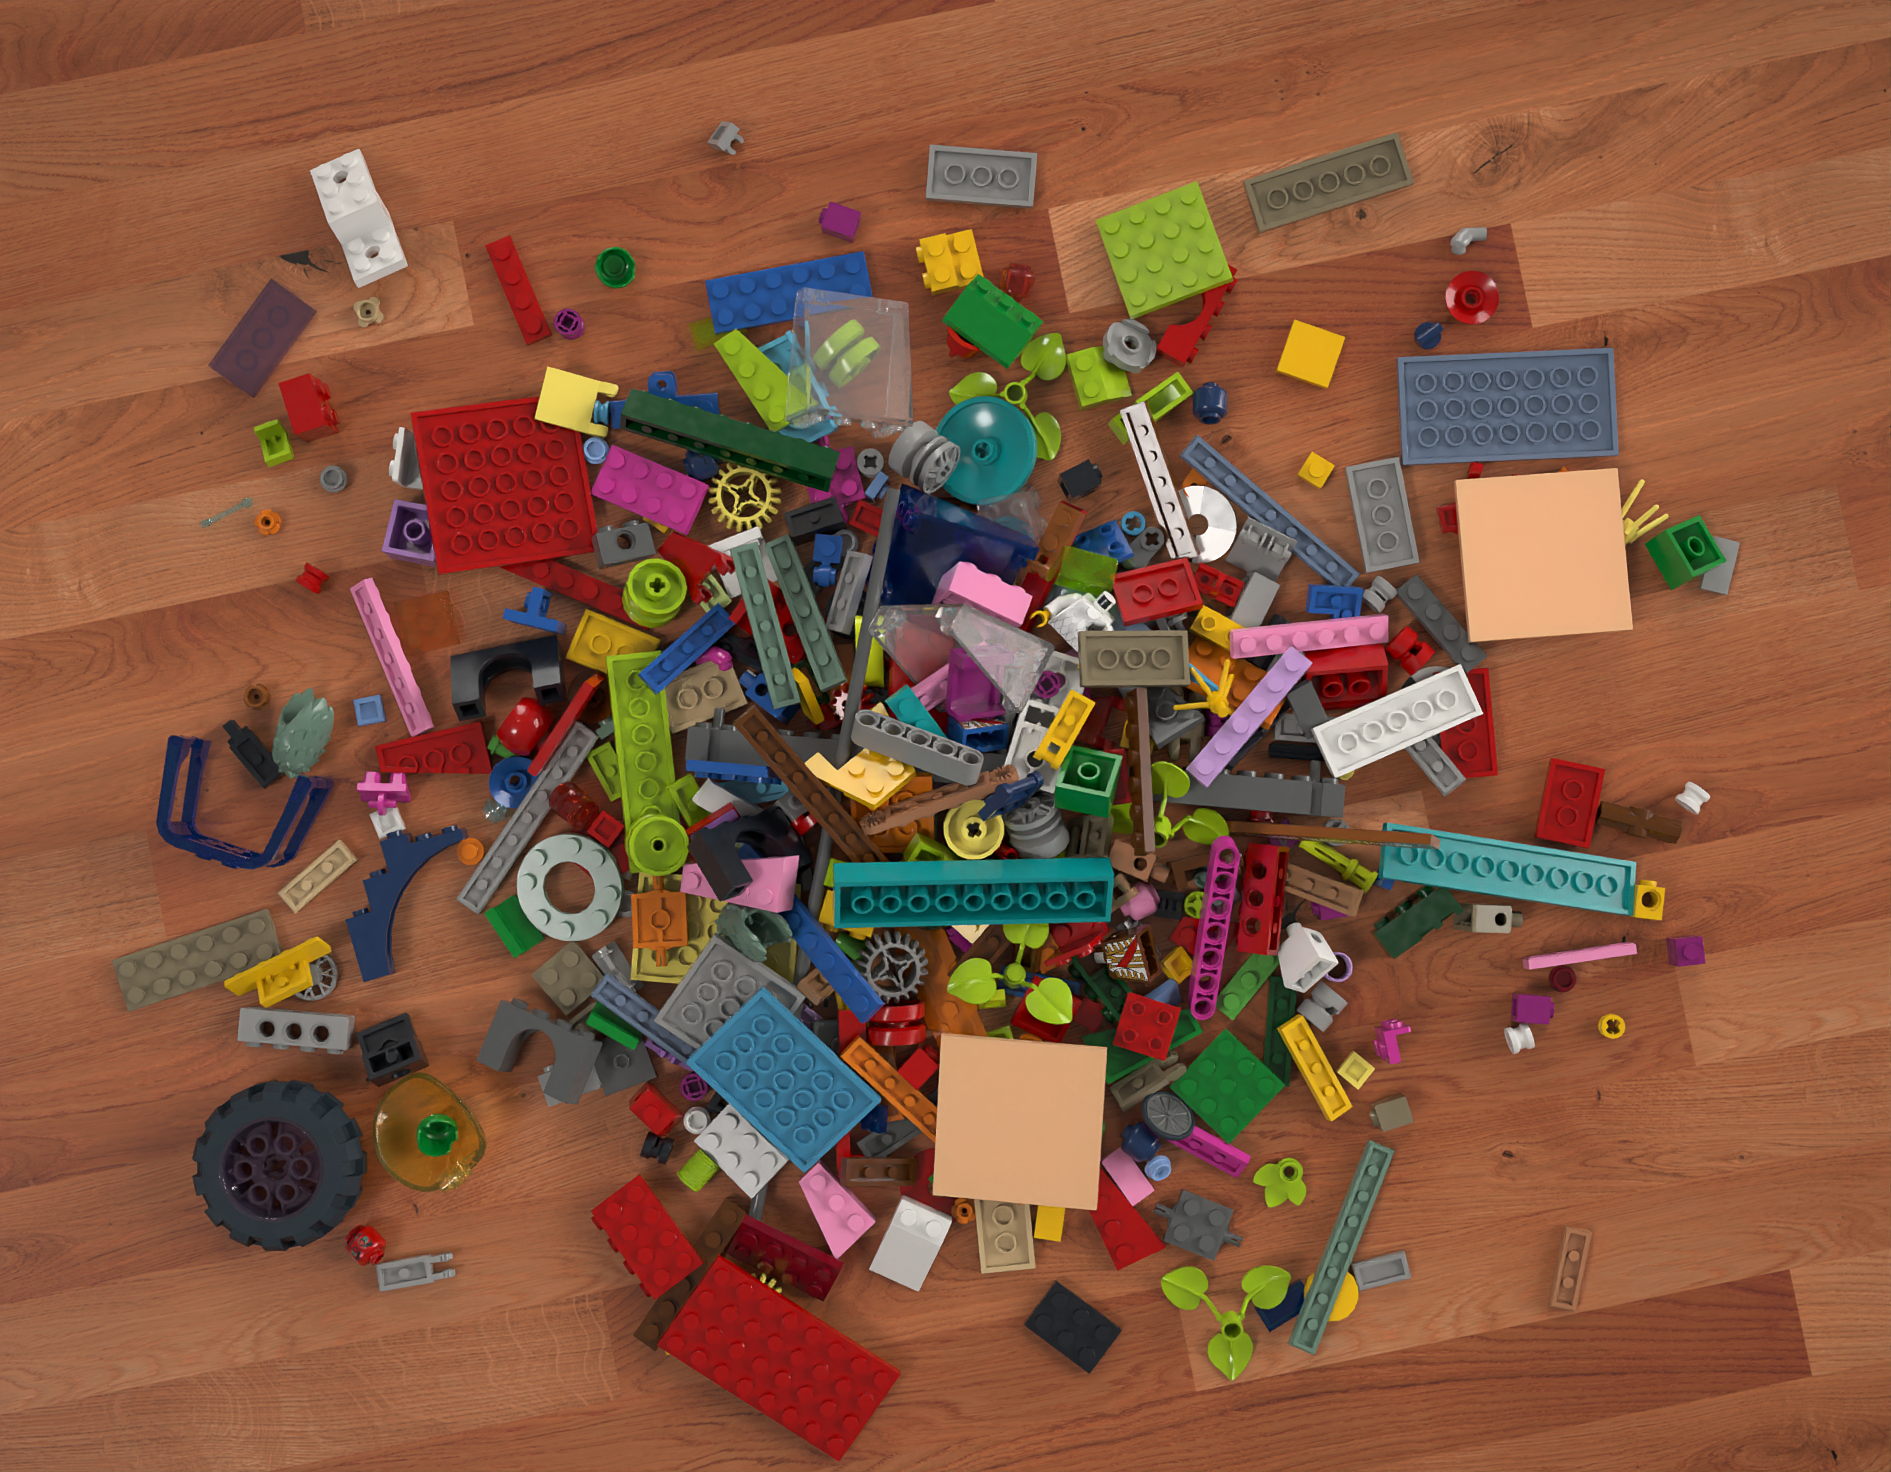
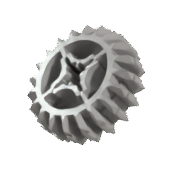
M885 930L883 933L884 938L882 939L878 934L873 935L876 941L873 944L869 940H865L864 943L868 949L858 950V953L864 958L855 959V964L860 967L857 968L858 972L879 998L882 996L884 1003L887 1004L890 997H892L894 1003L898 1004L899 996L902 995L905 1000H909L907 992L911 990L915 994L918 993L915 987L916 983L924 985L925 981L919 976L928 974V970L922 967L928 964V960L922 957L925 954V950L918 948L919 942L917 939L910 941L911 936L908 933L904 934L901 938L899 930H895L893 937H891L889 931ZM887 948H902L908 953L892 955L888 952ZM880 953V963L870 972L874 958ZM887 957L889 958L891 963H894V971L896 973V977L894 976L892 971H889V963L886 959ZM912 962L911 971L903 981L902 973L909 967V963ZM878 979L881 981L891 979L896 985L883 986L875 981Z

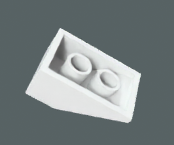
M902 1194L869 1270L919 1292L952 1223V1216Z

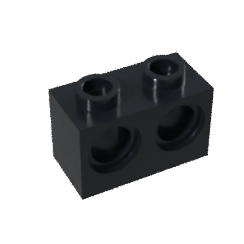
M1088 459L1059 474L1057 482L1068 503L1072 504L1097 491L1101 485L1103 475L1096 463L1092 465Z

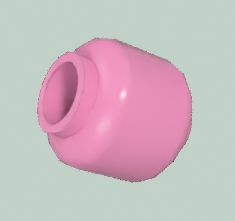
M1138 881L1131 885V887L1135 886L1139 893L1120 907L1124 916L1130 915L1135 921L1155 913L1158 909L1157 904L1160 903L1154 886L1151 883L1147 885L1144 881Z

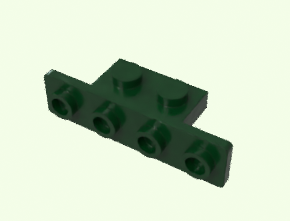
M1072 956V960L1068 962V972L1075 980L1080 979L1086 986L1083 990L1092 1002L1097 1000L1103 1008L1100 1012L1106 1021L1110 1024L1114 1022L1118 1027L1127 995L1130 992L1133 993L1124 980L1113 979L1109 975L1107 964L1090 977L1077 959Z

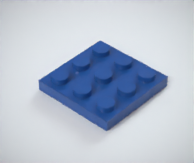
M687 760L686 771H695V777L778 785L782 783L779 776L768 766Z

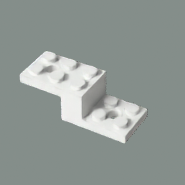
M360 149L346 153L339 158L310 170L327 222L342 245L353 280L358 288L408 266L390 214L376 192ZM378 253L376 257L370 258L373 254Z
M1040 646L1015 724L1016 728L1004 766L1008 764L1009 766H1015L1019 780L1026 778L1029 773L1034 771L1040 772L1044 778V784L1040 790L1054 794L1055 784L1062 763L1058 770L1051 768L1050 763L1043 760L1040 766L1032 767L1028 764L1027 756L1038 748L1069 691L1072 689L1082 695L1084 687H1080L1079 658ZM1051 671L1063 674L1066 680L1065 685L1059 689L1055 696L1043 699L1034 693L1032 682L1038 673ZM1051 742L1047 749L1057 754L1060 747Z

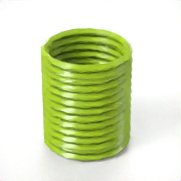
M699 1148L684 1166L680 1168L677 1175L687 1187L694 1192H699L720 1167Z

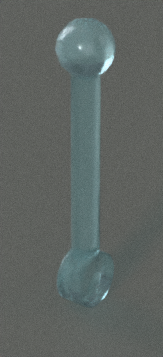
M246 497L241 503L210 519L203 520L200 524L202 528L209 527L212 523L243 507H251L253 502L251 498Z

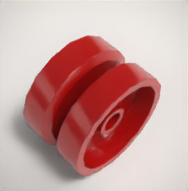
M902 998L899 999L898 1004L894 1003L893 999H890L887 1004L884 1003L870 1019V1021L878 1023L871 1024L866 1028L867 1043L895 1046L926 1041V1025L916 1021L926 1015L925 1001L920 999L905 1000Z

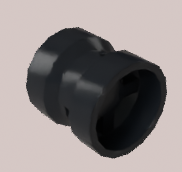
M649 1131L640 1157L646 1159L654 1158L657 1159L658 1163L666 1165L675 1139L669 1137L661 1138L654 1132Z

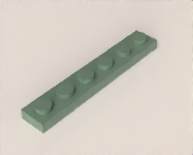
M786 534L764 544L820 690L825 692L848 682L792 537Z
M753 542L731 548V557L773 709H778L799 703L798 690L758 543Z

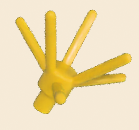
M1225 660L1219 689L1213 692L1197 671L1190 667L1189 671L1208 695L1207 702L1174 705L1173 709L1208 708L1213 713L1218 714L1219 717L1223 718L1228 714L1231 716L1235 711L1228 707L1229 703L1226 699L1234 679V674H1230L1227 679L1230 660Z

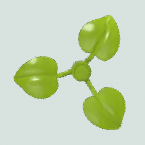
M1059 333L1045 334L1029 343L1022 352L1021 364L1023 368L1032 371V373L1024 380H1021L1020 383H1009L1003 392L996 394V381L984 372L969 374L949 391V395L956 405L967 399L980 396L1005 397L1010 404L1020 405L1035 432L1037 458L1047 461L1053 460L1058 453L1061 444V429L1057 420L1047 412H1042L1035 418L1024 403L1028 397L1025 385L1036 374L1042 380L1049 381L1059 377L1064 371L1066 353L1062 336Z
M1159 761L1151 765L1152 794H1162L1159 814L1154 817L1155 848L1164 847L1167 844L1168 837L1173 838L1174 833L1182 826L1185 835L1189 839L1201 844L1212 845L1213 841L1219 836L1230 837L1229 828L1224 818L1218 812L1207 808L1196 809L1193 816L1186 815L1171 829L1169 819L1163 816L1167 795L1174 798L1184 796L1190 788V779L1181 768L1172 763ZM1132 803L1112 806L1110 812L1114 817L1112 832L1132 834L1133 821L1129 816Z
M1048 923L1003 924V932L1006 938L1011 943L1020 944L1016 962L1009 964L1005 968L1004 974L1001 975L998 973L991 974V965L987 960L982 958L969 959L954 971L947 986L949 994L975 1005L984 1004L994 996L996 992L995 978L1004 981L1005 985L1012 989L1019 988L1020 986L1032 988L1034 991L1029 993L1025 1000L1026 1007L1032 1016L1050 1024H1068L1072 1021V994L1067 984L1058 978H1046L1041 981L1038 987L1033 983L1025 981L1026 972L1023 966L1020 965L1025 945L1037 949L1045 943L1049 933Z
M1269 1265L1258 1266L1249 1270L1241 1282L1242 1288L1248 1294L1244 1298L1240 1312L1227 1311L1222 1315L1208 1296L1203 1294L1208 1289V1279L1204 1272L1196 1267H1180L1163 1275L1161 1286L1166 1297L1181 1309H1196L1200 1303V1298L1206 1302L1215 1315L1216 1320L1220 1322L1221 1333L1214 1335L1208 1343V1356L1211 1362L1229 1380L1233 1381L1245 1369L1253 1353L1252 1340L1247 1333L1243 1332L1242 1325L1249 1300L1252 1298L1254 1305L1262 1309H1271L1278 1306L1286 1296L1291 1275L1279 1267Z

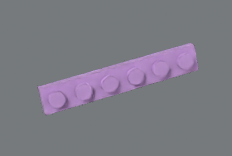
M1290 646L1191 762L1185 772L1207 789L1311 667L1312 662Z

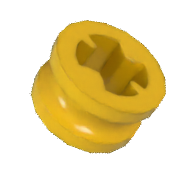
M1605 1014L1598 1021V1030L1603 1036L1616 1039L1624 1033L1625 1022L1618 1015ZM1608 1020L1614 1022V1020L1617 1021V1023L1615 1024V1028L1617 1030L1615 1032L1610 1030L1609 1032L1606 1031V1029L1608 1028V1024L1606 1022Z

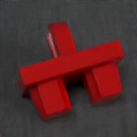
M1204 563L1199 564L1194 575L1200 593L1234 608L1245 582ZM1214 579H1216L1217 582L1215 586L1211 588Z

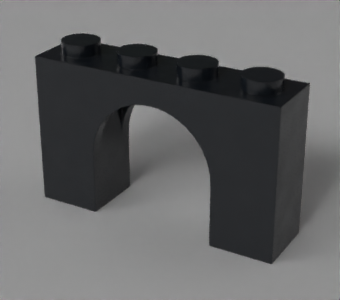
M557 635L450 656L452 705L459 722L486 717V689L497 676L509 671L520 670L532 674L533 689L540 706L567 700L563 651Z
M781 808L773 811L766 809L752 817L745 815L731 823L724 821L711 829H708V827L701 828L694 833V839L687 846L720 902L740 896L753 882L752 877L737 854L735 843L751 845L758 849L766 858L799 855L797 877L802 876L814 862Z

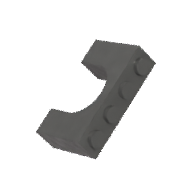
M513 998L512 1001L501 1000L476 1061L497 1071L512 1072L525 1040L533 1033L542 1031L552 1040L556 1053L555 1063L543 1093L565 1104H578L603 1043L595 1040V1034L587 1030L580 1029L578 1032L572 1029L573 1024L559 1018H557V1021L550 1019V1013L542 1009L535 1008L533 1011L527 1008L528 1003L517 998Z

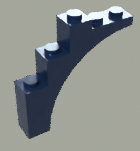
M457 825L441 829V835L432 837L430 832L416 836V842L413 841L411 833L403 834L402 830L386 834L387 839L380 841L389 873H386L385 869L369 873V879L363 880L372 912H369L368 908L352 912V918L345 919L363 982L396 973L392 956V929L396 910L403 893L416 873L431 858L446 848L469 838L466 828L458 829Z

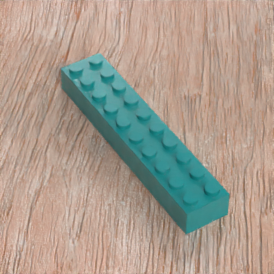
M1109 857L833 863L834 928L1110 922L1114 873Z

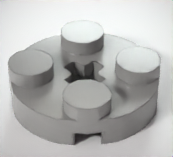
M1123 319L1121 322L1113 323L1105 332L1103 337V356L1106 361L1113 363L1123 370L1139 373L1154 359L1157 348L1155 340L1152 341L1148 333L1150 331L1146 326L1135 320ZM1127 341L1131 342V347L1134 349L1128 348L1125 343Z

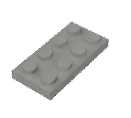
M930 145L926 200L1033 209L1037 153Z
M1399 457L1345 467L1344 470L1365 574L1420 563Z

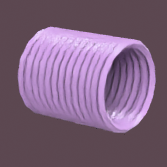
M1333 952L1334 955H1339L1344 959L1346 963L1345 973L1335 979L1331 978L1328 974H1325L1323 977L1333 982H1342L1351 975L1353 970L1352 962L1346 954Z

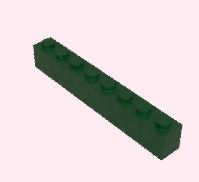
M631 388L621 413V430L827 493L838 466L840 452L830 447L818 446L801 438L782 435L775 430L769 431L756 427L752 423H743L730 419L726 415L707 412L699 407H691L670 398L658 397L644 390L639 391Z

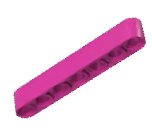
M1229 836L1217 837L1213 841L1210 850L1187 994L1190 1011L1199 1020L1210 1018L1215 1011L1236 886L1240 853L1234 840ZM1224 849H1232L1226 856L1219 855ZM1219 875H1227L1225 880L1216 881ZM1216 900L1223 901L1219 906H1211ZM1213 925L1219 926L1215 931H1207ZM1207 951H1215L1211 956H1203ZM1203 976H1211L1207 981H1199ZM1199 1001H1207L1202 1006L1195 1005Z

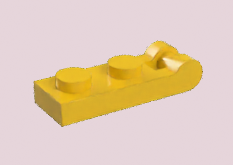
M1071 689L1033 757L1039 761L1041 759L1050 763L1051 768L1058 770L1094 707L1095 702ZM1051 742L1060 747L1057 754L1047 749Z

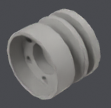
M919 420L908 426L898 437L889 454L888 464L892 470L904 478H910L913 485L919 486L920 490L930 494L938 490L949 479L957 466L961 451L958 445L949 442V439L944 436H939L935 429Z
M1036 791L1020 808L1002 814V820L1006 826L1007 833L1010 835L1012 847L1019 854L1018 859H1051L1060 854L1070 842L1067 827L1061 818L1060 809L1055 807V797L1052 793Z

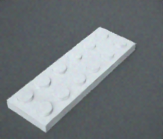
M1461 664L1314 727L1311 731L1328 769L1335 779L1479 716L1483 712Z

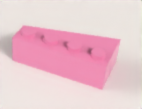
M799 855L741 859L753 882L740 896L724 901L776 913L792 910ZM697 863L685 864L683 866L680 892L718 900Z

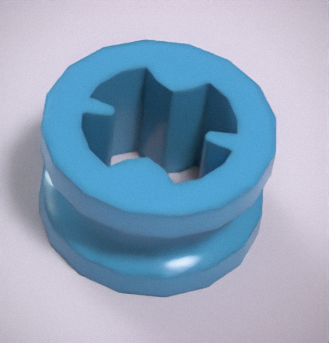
M595 401L594 424L603 422L606 426H609L611 418L610 401H606L604 404H601L600 401Z
M1131 511L1124 515L1120 525L1123 533L1133 537L1139 535L1144 530L1146 523L1142 514ZM1133 517L1139 519L1137 524L1140 523V528H1134L1133 531L1127 529L1129 524H1125L1126 519L1131 520Z

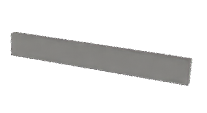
M575 722L456 898L457 901L478 915L482 912L600 738L597 733L581 722Z

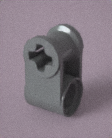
M1148 527L1143 530L1133 542L1129 543L1134 557L1124 560L1119 564L1127 571L1145 567L1164 543L1162 531L1156 527ZM1155 533L1158 536L1156 539L1158 545L1151 544L1147 546L1145 544L1147 541L1145 535L1151 536Z

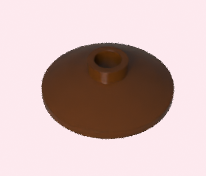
M595 669L586 670L578 674L570 684L568 691V703L570 704L586 680L594 674L604 678V681L597 690L600 695L599 701L595 700L594 695L579 720L591 724L600 723L612 715L607 673Z

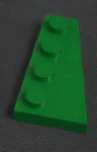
M1190 1008L1180 1011L1168 1051L1203 1033ZM1117 1028L1082 1036L1087 1046L1107 1047L1105 1079L1107 1084L1156 1059L1115 1046L1113 1040Z

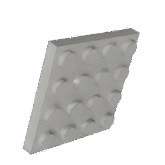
M715 932L656 1015L654 1021L695 1049H698L762 986L792 1014H794L806 996L797 989V986L761 962L751 960L746 955L744 956L733 943Z

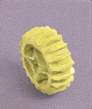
M727 463V468L730 472L725 474L720 469L719 474L723 477L721 481L717 478H712L711 480L718 486V488H709L708 490L709 493L716 495V497L708 499L709 504H718V506L711 510L712 513L715 515L722 512L718 521L723 523L726 519H729L726 525L728 529H731L737 523L736 529L740 533L743 530V525H746L747 530L753 528V523H756L762 529L763 525L760 520L764 518L767 523H771L772 520L767 515L768 512L775 515L778 513V510L772 507V504H781L779 498L773 497V495L781 493L780 488H772V486L778 483L777 478L768 480L771 475L743 468L737 465V469H734L731 463ZM751 475L741 486L729 484L732 479L738 476ZM758 479L766 487V502L754 493ZM724 490L735 497L732 513H729L724 506ZM749 490L748 493L753 500L750 499L747 502L745 499L743 503L735 491L740 493L741 491ZM749 506L761 509L753 516L739 517Z

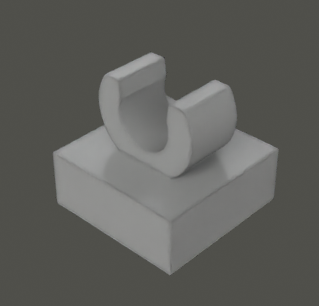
M721 121L707 143L715 150L735 155L736 151L730 146L731 141L735 139L738 143H743L744 139L737 134L739 128L732 122Z

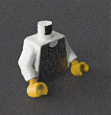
M1106 591L1097 599L1090 593L1084 596L1079 593L1062 595L1043 608L1044 611L1032 613L1030 619L1035 615H1040L1042 623L1036 627L1040 628L1047 623L1048 617L1051 618L1048 623L1078 652L1077 633L1079 631H1114L1111 625L1115 619L1108 610L1116 601Z

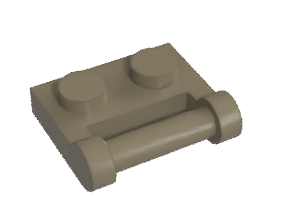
M1111 813L1109 818L1095 815L1071 818L1067 826L1070 842L1067 845L1066 856L1063 858L1108 857L1114 821ZM1080 833H1082L1080 851L1077 854Z

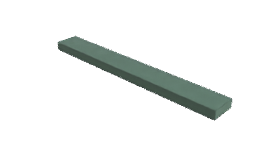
M1367 1140L1287 1344L1315 1355L1395 1150Z

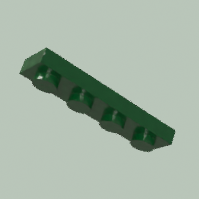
M1270 975L1262 1062L1286 1084L1285 1087H1289L1292 1055L1277 1028L1295 1016L1296 990L1286 988L1282 976Z

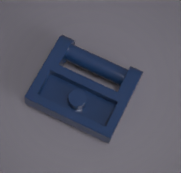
M1034 771L1029 773L1024 779L996 786L995 793L984 800L986 805L978 812L983 822L1020 808L1044 784L1042 774Z

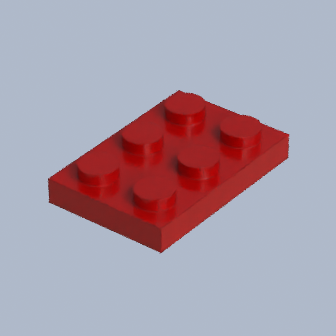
M1187 557L1109 575L1108 581L1124 627L1203 608V601Z
M1550 758L1534 837L1589 849L1606 769Z

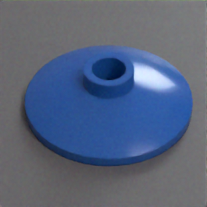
M523 756L507 757L497 763L492 769L489 776V790L493 798L502 806L518 808L541 773L535 777L527 772L528 767L532 763L531 759ZM514 775L519 776V779H518L517 782H515V783H511V782H510V778H511L512 776H514Z

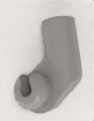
M1486 227L1460 229L1451 239V252L1455 255H1463L1466 252L1465 247L1471 241H1486Z

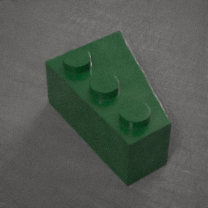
M1422 885L1416 890L1418 894L1410 901L1408 899L1403 900L1395 906L1396 912L1390 917L1384 915L1373 924L1375 928L1370 933L1389 958H1397L1420 942L1422 937L1435 928L1437 930L1443 926L1442 922L1453 913L1459 915L1464 911L1448 889Z

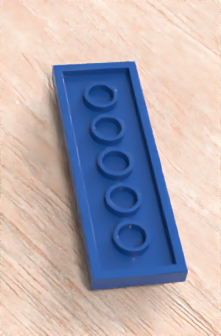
M864 251L705 280L715 335L730 333L735 329L741 331L874 306Z

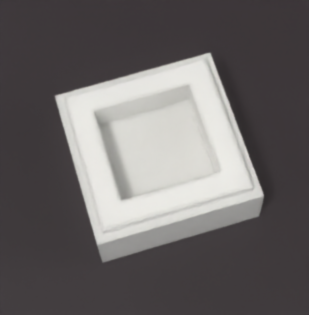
M398 807L387 808L385 816H379L378 811L369 814L379 839L386 838L388 833L406 829Z

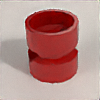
M1406 625L1385 646L1384 651L1393 660L1399 659L1401 661L1400 667L1412 676L1433 656L1435 650L1425 641L1419 642V635Z

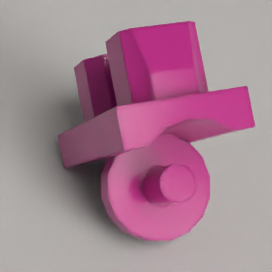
M366 772L363 783H357V792H360L361 801L368 802L369 808H377L379 816H385L387 808H396L397 802H411V793L408 789L405 773L393 772L390 776V783H381L382 777L380 773Z

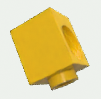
M1640 880V885L1635 884L1633 916L1630 917L1662 920L1665 888L1657 887V881ZM1646 892L1650 893L1652 901L1647 907L1641 901L1643 894Z

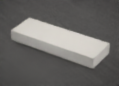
M710 778L707 779L692 798L695 804L711 813L732 802L741 817L749 815V817L756 816L764 810Z

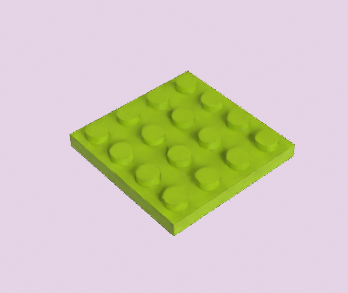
M1197 181L1096 220L1131 320L1233 281Z

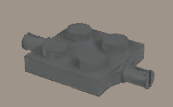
M1183 1189L1178 1201L1172 1208L1158 1202L1155 1207L1164 1210V1212L1154 1208L1153 1213L1167 1218V1229L1163 1237L1165 1242L1212 1261H1215L1218 1250L1224 1242L1238 1248L1241 1243L1231 1238L1242 1242L1243 1237L1228 1231L1233 1209Z

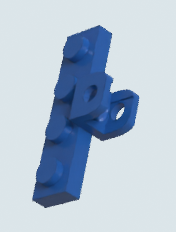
M673 371L653 372L649 377L648 392L652 395L665 399L670 398L681 404L691 407L696 406L704 411L717 415L720 414L718 392L678 395L677 379ZM658 381H665L667 386H659ZM627 399L611 400L609 402L612 429L620 428L621 413Z

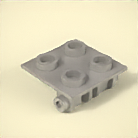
M1248 517L1225 561L1247 572H1256L1275 582L1285 563L1289 560L1297 541Z

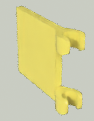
M547 367L534 419L604 439L607 436L608 427L590 423L597 393L613 398L617 395L619 388L612 383L601 382Z

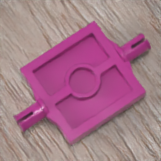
M828 435L823 437L825 445H823L822 438L818 439L819 446L830 447ZM853 446L839 450L833 449L840 452V456L828 493L807 486L811 504L836 496L845 524L849 522L845 507L858 502L859 499L866 500Z

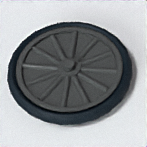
M1157 1091L1147 1095L1142 1102L1141 1113L1143 1120L1156 1135L1167 1140L1179 1141L1187 1138L1193 1132L1195 1126L1193 1112L1189 1105L1179 1096L1167 1091Z

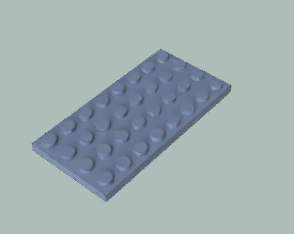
M1613 348L1398 357L1396 359L1401 466L1616 457L1619 455Z

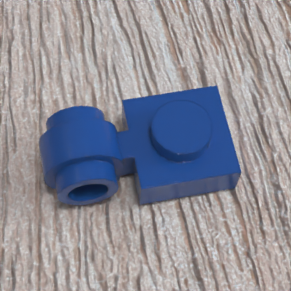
M815 535L813 562L822 563L820 567H814L813 583H818V586L830 587V585H835L837 569L832 568L831 564L840 565L842 536Z

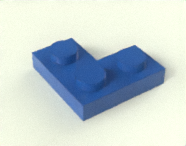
M1309 584L1305 611L1308 613L1330 614V619L1360 616L1363 589L1351 586Z

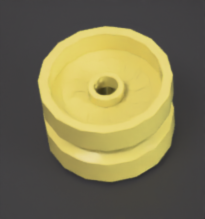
M973 799L963 803L958 808L950 809L944 820V837L948 846L958 856L966 859H982L991 855L1000 846L1004 836V822L1001 815L984 822L979 816L978 812L986 805L982 799ZM976 823L979 830L976 833H970L968 826Z

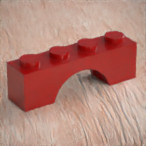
M1228 264L1233 281L1201 293L1202 311L1195 320L1184 325H1169L1156 348V354L1183 368L1186 361L1190 364L1192 363L1199 349L1195 348L1199 338L1205 340L1212 327L1208 324L1211 316L1218 317L1225 302L1221 301L1225 291L1231 294L1238 281L1234 277L1238 269Z

